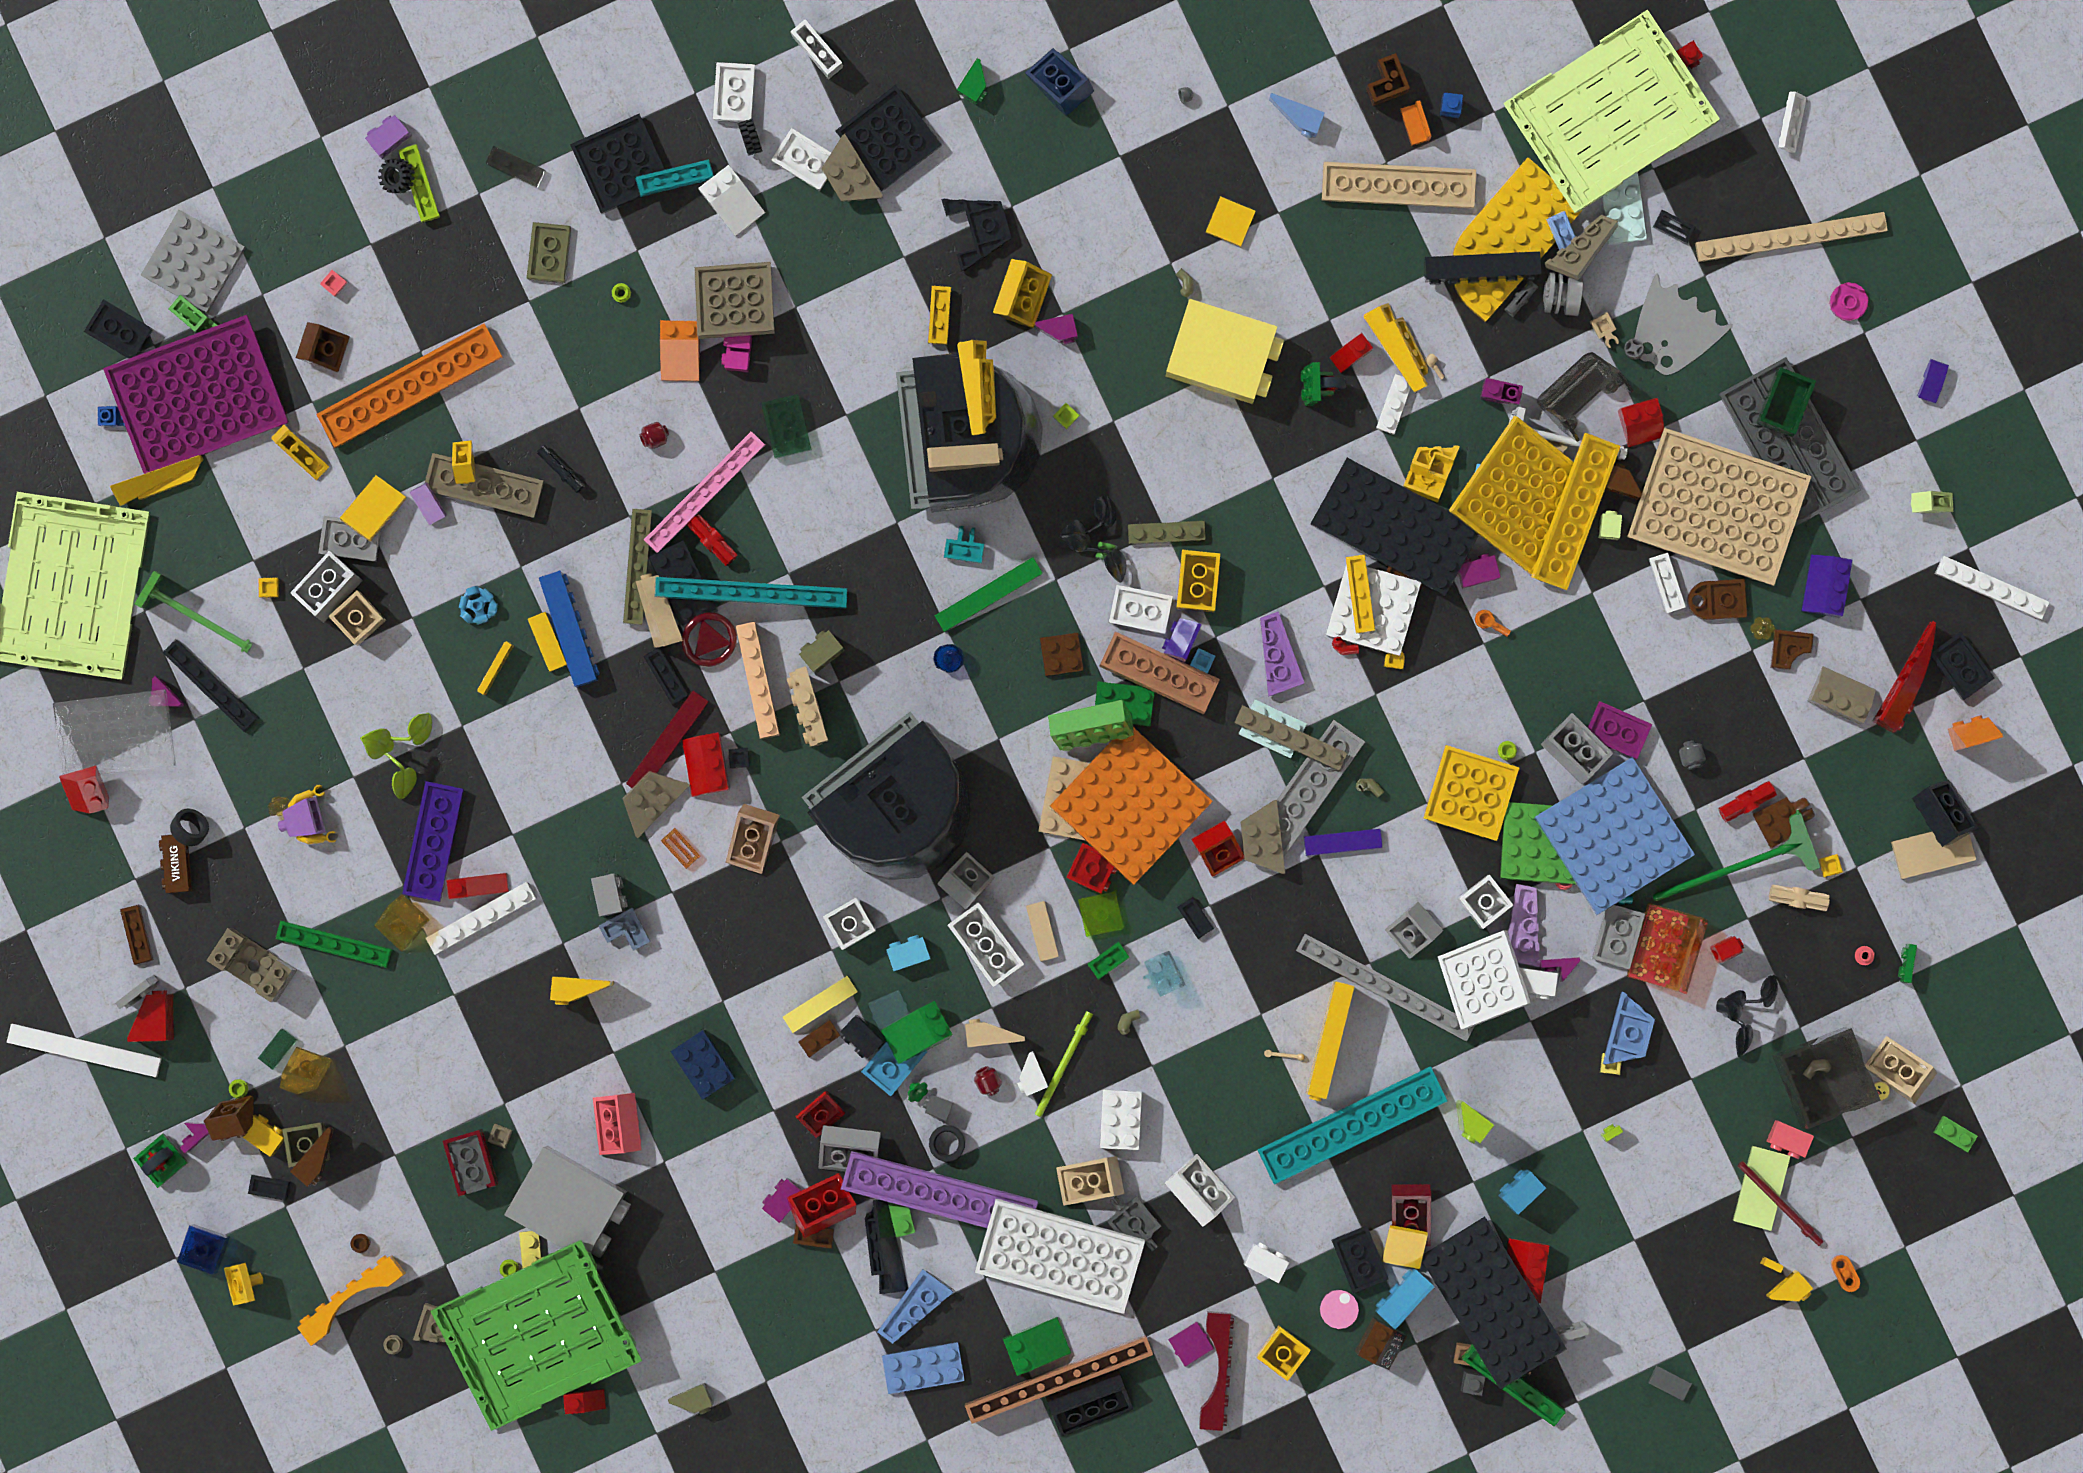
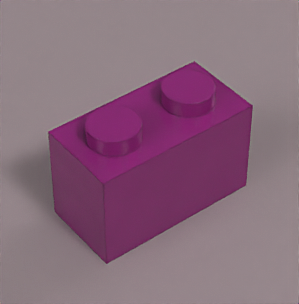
M1487 553L1478 556L1479 559L1471 561V558L1465 560L1458 573L1462 589L1501 578L1495 555L1490 556Z
M789 1178L785 1181L781 1179L774 1187L777 1191L772 1196L768 1194L762 1202L764 1204L762 1209L778 1223L791 1210L787 1197L802 1191Z

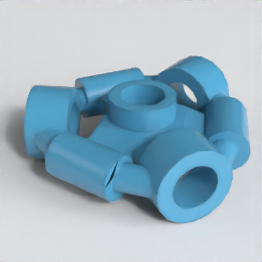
M478 586L467 588L464 596H461L460 616L468 624L477 623L479 625L488 622L489 618L496 615L498 603L495 602L494 596L486 588L484 590ZM480 593L479 598L475 600L469 599V596H473ZM487 602H490L488 614H485L484 606ZM468 608L472 609L476 617L473 618L465 610Z

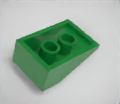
M935 1001L913 1011L881 1030L898 1065L949 1040L953 1035Z
M1058 1317L1003 1338L1017 1376L1071 1353Z

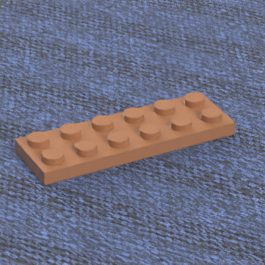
M1116 631L1099 667L1202 714L1205 713L1220 680Z

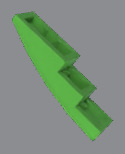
M181 295L168 308L196 333L218 326Z

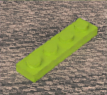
M417 144L399 149L401 159L407 160L408 164L412 165L410 170L415 172L412 174L415 180H411L414 184L410 188L421 222L424 223L439 218V211Z

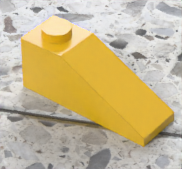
M285 424L271 437L284 452L315 480L329 468Z

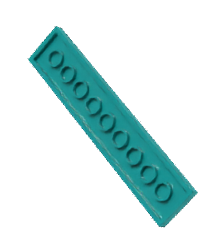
M1429 1066L1257 1149L1275 1185L1447 1102V1099L1432 1067Z

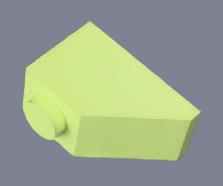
M1937 491L1911 493L1912 513L1953 512L1952 493Z

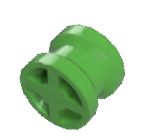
M1098 542L1100 549H1107L1110 552L1113 549H1117L1116 545ZM1098 552L1095 557L1104 560L1107 554Z

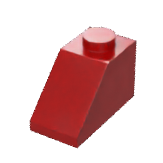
M1361 333L1333 354L1330 359L1339 372L1342 373L1370 353L1373 347L1363 333Z
M604 1389L569 1392L563 1395L565 1414L606 1409Z

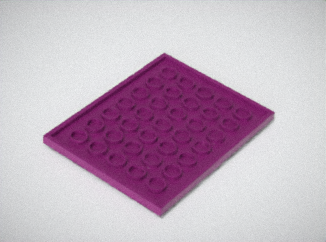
M248 315L103 368L144 474L198 455L207 454L289 423Z

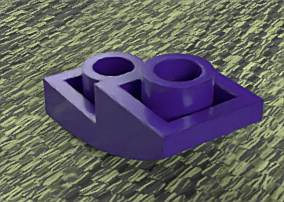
M1930 359L1923 375V383L1917 394L1918 398L1933 403L1937 402L1947 375L1948 364Z

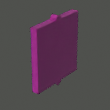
M1197 1321L1168 1339L1175 1350V1355L1179 1356L1185 1367L1214 1349L1207 1339V1334L1202 1331Z

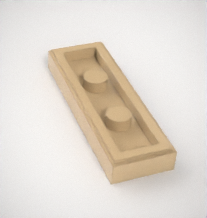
M1045 902L1026 905L1040 961L1059 957Z

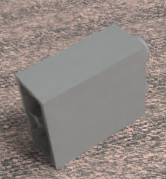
M545 1146L536 1158L504 1215L561 1248L582 1240L590 1254L601 1258L612 1239L603 1233L611 1220L620 1225L631 1204L623 1200L627 1193L626 1190L553 1148Z

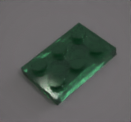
M799 394L761 403L774 459L812 450Z

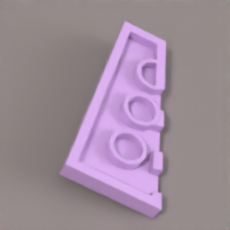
M1516 884L1507 932L1517 962L1540 967L1537 888Z

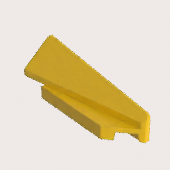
M1389 303L1364 314V319L1412 390L1416 392L1428 386L1424 378L1428 374V367L1404 318L1395 319Z
M970 340L959 342L957 346L972 435L985 434V428L996 418L993 359H986L987 341Z
M201 455L113 484L110 488L120 506L137 497L139 500L193 481L204 459Z

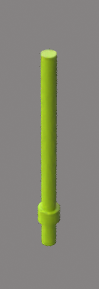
M1086 1011L1081 1023L1077 1024L1074 1030L1076 1032L1035 1115L1042 1117L1082 1036H1085L1088 1030L1087 1026L1093 1016L1092 1013Z

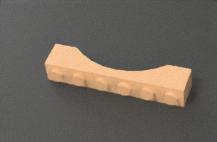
M750 622L737 625L736 630L760 739L779 736L780 731L769 689L756 623Z

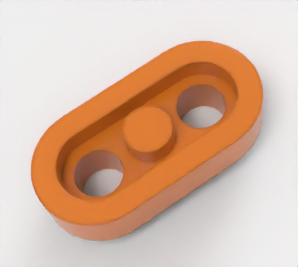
M1836 1255L1831 1261V1268L1841 1288L1847 1292L1856 1291L1860 1286V1279L1850 1259L1844 1255ZM1839 1261H1843L1844 1263L1842 1268H1839L1837 1266V1263ZM1848 1278L1852 1279L1851 1285L1846 1284Z

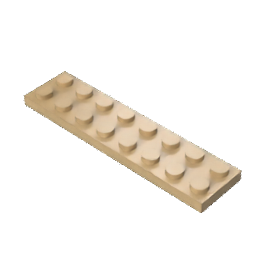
M1323 162L1321 201L1474 209L1476 169Z

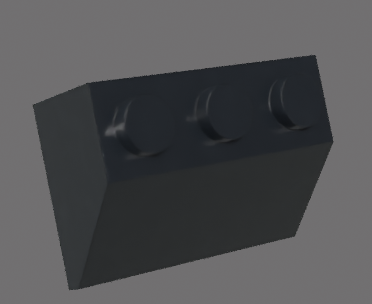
M1949 779L1927 787L1912 798L1916 808L1921 812L1926 824L1930 827L1937 842L1942 847L1953 844L1979 829Z

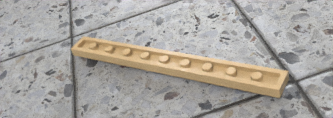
M1881 212L1696 242L1695 246L1698 262L1883 233L1888 230L1885 213Z

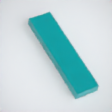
M708 159L638 176L635 179L642 197L708 181L714 175Z

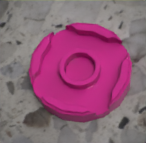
M1848 282L1839 285L1830 295L1829 304L1831 311L1841 320L1852 321L1858 319L1865 313L1868 307V296L1865 290L1856 283Z

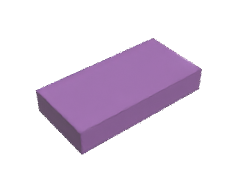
M427 482L409 492L429 525L446 516L445 511Z

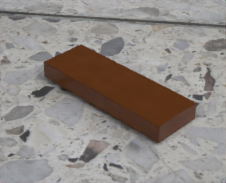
M140 904L120 909L133 964L137 965L153 961Z

